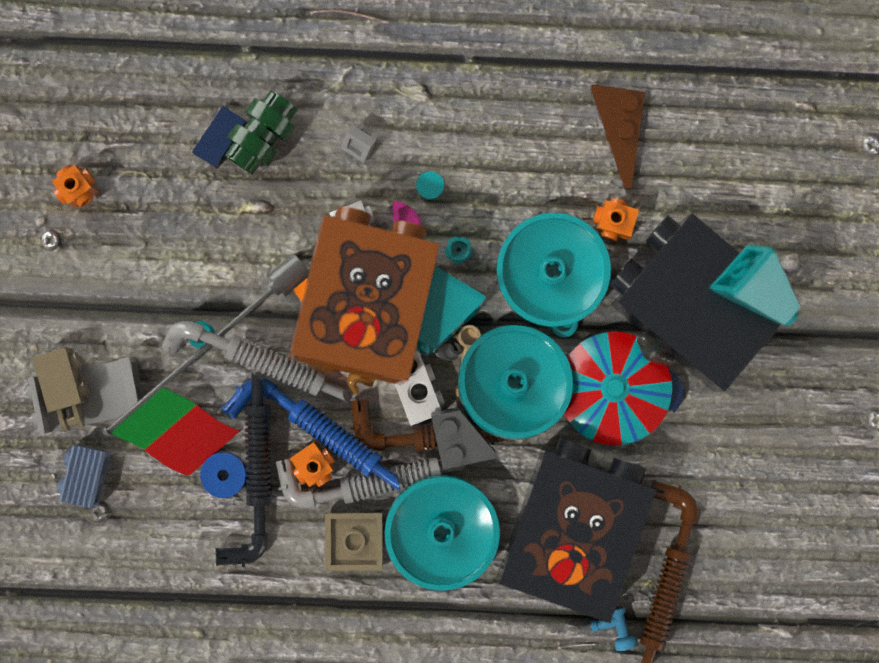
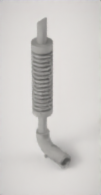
M189 321L174 323L171 328L167 327L165 330L167 335L162 343V349L167 353L169 347L172 348L169 353L171 355L178 353L183 340L188 338L197 342L199 339L225 350L223 358L230 361L235 359V363L240 361V365L245 363L247 368L250 365L252 370L255 367V371L261 370L262 374L266 372V376L271 374V378L276 376V380L282 379L281 382L283 383L287 381L288 385L292 383L293 387L298 385V389L303 388L305 392L308 390L309 394L316 396L320 390L344 401H350V394L347 389L324 380L325 372L320 370L315 372L313 367L310 370V366L304 367L305 364L301 363L299 365L300 362L296 361L294 363L292 359L289 361L287 356L284 359V355L278 356L279 353L277 352L273 354L272 350L267 352L268 348L263 350V346L258 348L256 343L251 345V341L246 343V339L241 341V337L233 334L231 340L204 330V326Z
M437 457L429 458V462L425 459L423 460L424 463H421V461H418V464L412 462V466H410V463L407 464V467L403 464L401 468L396 466L395 470L391 467L390 471L397 475L399 489L403 491L405 487L407 488L418 480L463 470L466 465L443 469L442 463H438ZM290 459L275 462L281 485L278 488L279 491L282 490L285 499L291 505L301 509L313 508L318 503L344 498L345 504L354 503V499L358 502L360 498L362 500H365V497L371 499V495L375 498L376 494L382 496V493L387 495L388 491L390 494L393 493V490L398 492L397 489L374 473L370 477L362 474V477L357 475L356 479L354 476L351 477V480L349 477L340 479L341 487L315 493L312 490L304 492L302 491L301 483H297V478L293 472V462Z

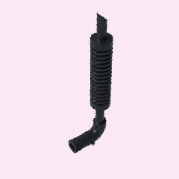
M252 372V404L245 405L244 409L245 415H248L245 416V420L248 421L245 422V426H248L245 428V432H248L245 434V437L248 438L245 439V443H248L245 445V448L248 449L245 451V454L248 455L245 457V460H248L246 466H249L246 467L248 472L246 473V477H248L246 483H249L246 485L248 489L246 490V494H248L246 496V505L254 506V533L251 534L250 544H242L238 548H216V566L242 564V567H245V564L259 559L268 545V533L265 531V506L272 505V495H270L272 489H269L272 487V484L269 483L272 481V478H269L272 476V473L269 472L271 471L269 466L271 461H268L271 459V455H268L271 454V450H269L271 444H268L271 442V439L268 438L271 436V433H268V431H271V427H268L271 425V422L268 421L271 419L268 416L270 414V405L263 404V382Z

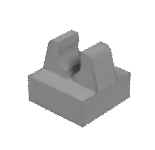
M352 125L346 132L341 149L365 163L376 142L377 133L373 132L369 136L363 132L365 125Z

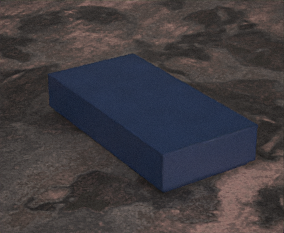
M222 106L192 153L217 169L233 144L226 137L236 123L245 127L247 121Z

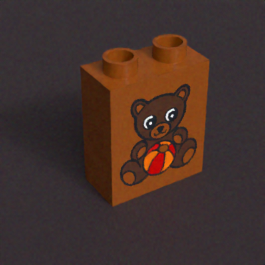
M337 207L335 217L324 215L319 227L288 359L402 385L409 381L439 243L425 240L427 228L405 221H394L392 231H387L369 226L371 215L365 211L351 207Z

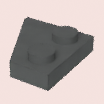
M460 407L431 412L443 469L497 458L496 450L483 438L482 433L468 420V417Z

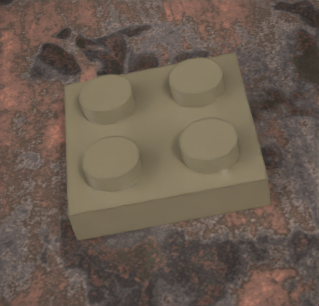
M383 512L325 513V571L383 570Z

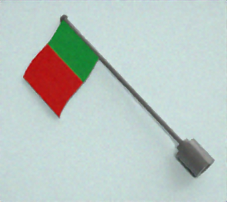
M291 254L267 275L270 281L266 284L270 288L216 335L224 336L273 292L277 296L282 293L286 297L308 278L309 270L296 255ZM205 343L108 428L104 427L102 430L103 435L110 437L113 434L143 449L166 467L190 476L210 456L214 455L241 431L218 421L191 400L164 388L212 345Z

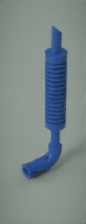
M259 378L263 382V396L266 399H273L290 412L288 420L295 425L297 424L307 434H311L310 436L315 437L317 441L320 440L321 444L329 447V450L338 454L340 458L343 457L344 461L347 460V463H352L351 466L356 467L358 471L361 470V473L366 477H370L374 473L399 491L397 475L380 464L383 459L377 452L373 453V449H369L367 445L364 446L363 442L355 439V436H351V433H346L344 428L342 429L341 426H337V423L328 419L323 413H319V410L310 406L305 400L302 399L296 403L279 391L276 384L264 378ZM251 380L246 381L240 387L236 386V392L221 408L226 415L230 414V418L234 420L244 409V406L252 400Z

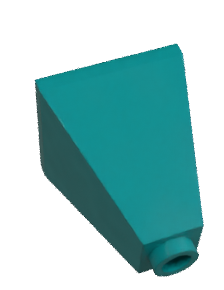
M747 245L710 286L713 292L775 323L786 326L792 324L799 315L797 311L801 308L776 252L771 247Z
M436 267L431 279L416 350L423 355L433 354L477 314L486 296Z

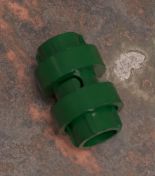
M272 90L269 91L263 101L254 98L244 111L250 117L245 127L236 123L226 137L233 144L225 156L251 175L254 174L260 164L269 167L278 155V152L272 148L278 138L287 142L296 129L290 121L298 109Z

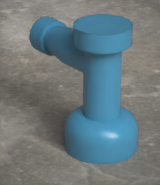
M624 606L615 608L611 623L602 620L590 621L593 632L616 627L618 638L614 643L616 651L629 650L638 646L636 637L629 635L624 613H626Z

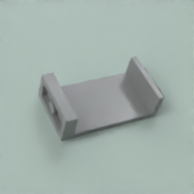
M135 357L121 358L118 361L79 369L81 379H85L89 388L88 403L80 405L85 425L120 418L143 398ZM38 377L28 378L29 385H27L26 390L29 400L33 401L35 412L32 413V421L35 429H38L39 434L62 430L57 412L48 413ZM72 407L65 409L67 417L74 415Z

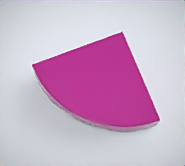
M393 201V222L405 221L421 225L420 218L411 207L405 203Z

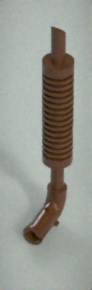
M360 400L361 412L359 411V401H350L353 417V427H351V430H354L356 439L363 442L364 446H369V449L386 451L387 447L415 445V451L417 452L424 451V448L430 450V447L435 450V447H438L433 424H430V427L424 425L425 428H422V425L413 426L414 433L393 436L375 434L373 425H370L369 400ZM469 420L482 433L483 438L489 441V444H492V441L498 443V440H500V443H503L504 438L486 432L476 423H473L472 420ZM505 439L506 442L515 441V440Z
M653 480L651 487L662 490V492L656 491L654 498L672 503L673 507L681 509L680 520H682L675 547H667L665 553L667 558L663 559L666 563H662L664 569L660 570L662 574H659L661 580H657L659 585H656L655 588L658 591H654L656 596H653L652 599L655 601L651 602L653 607L649 608L651 612H648L647 615L650 618H646L648 623L644 625L647 629H643L645 634H642L640 644L646 646L641 663H653L657 650H665L667 642L664 640H668L666 634L669 635L670 633L667 629H671L669 623L673 622L671 618H674V614L672 612H676L674 607L678 605L675 601H679L677 596H680L679 590L683 588L680 584H684L682 579H685L686 576L683 574H687L685 568L689 567L686 563H690L692 554L685 551L693 524L697 523L699 510L696 500L689 492L681 489V485L674 487Z

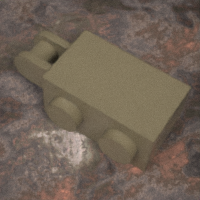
M62 348L32 357L48 413L57 412L61 428L64 432L70 431L71 427L77 425L80 428L84 427L85 420L80 405L88 403L89 388L85 379H81L79 369L82 365L78 353L74 352L73 348ZM72 407L74 415L67 417L65 409Z

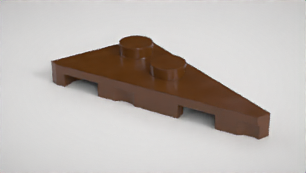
M592 84L590 93L591 96L593 95L600 122L605 130L604 134L610 152L613 154L618 169V176L624 189L631 190L645 92Z

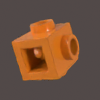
M70 165L58 171L56 174L57 178L52 180V183L57 188L53 192L63 205L67 203L76 209L89 204L94 199L93 197L99 193L94 185L96 180L87 168L83 170L76 165L72 167ZM75 183V187L73 189H69V187Z
M611 198V201L606 200L602 207L597 206L593 217V222L597 223L595 231L601 232V237L608 240L617 241L618 237L628 240L632 236L639 209L628 207V202L621 199ZM611 216L617 219V223L611 220Z
M316 441L290 458L296 467L293 472L302 485L307 483L310 487L316 483L319 488L333 478L330 472L335 470L332 464L336 461L327 448L322 450ZM311 462L318 464L317 471L311 468Z

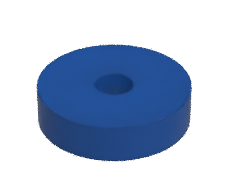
M220 452L214 454L202 465L200 472L201 483L204 489L212 496L218 498L231 497L237 494L246 483V466L233 453ZM221 470L228 472L227 480H222L219 477Z

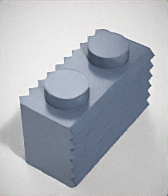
M81 444L72 445V449H68L64 457V465L67 466L65 477L60 478L57 486V493L61 494L59 501L91 509L98 507L111 451Z

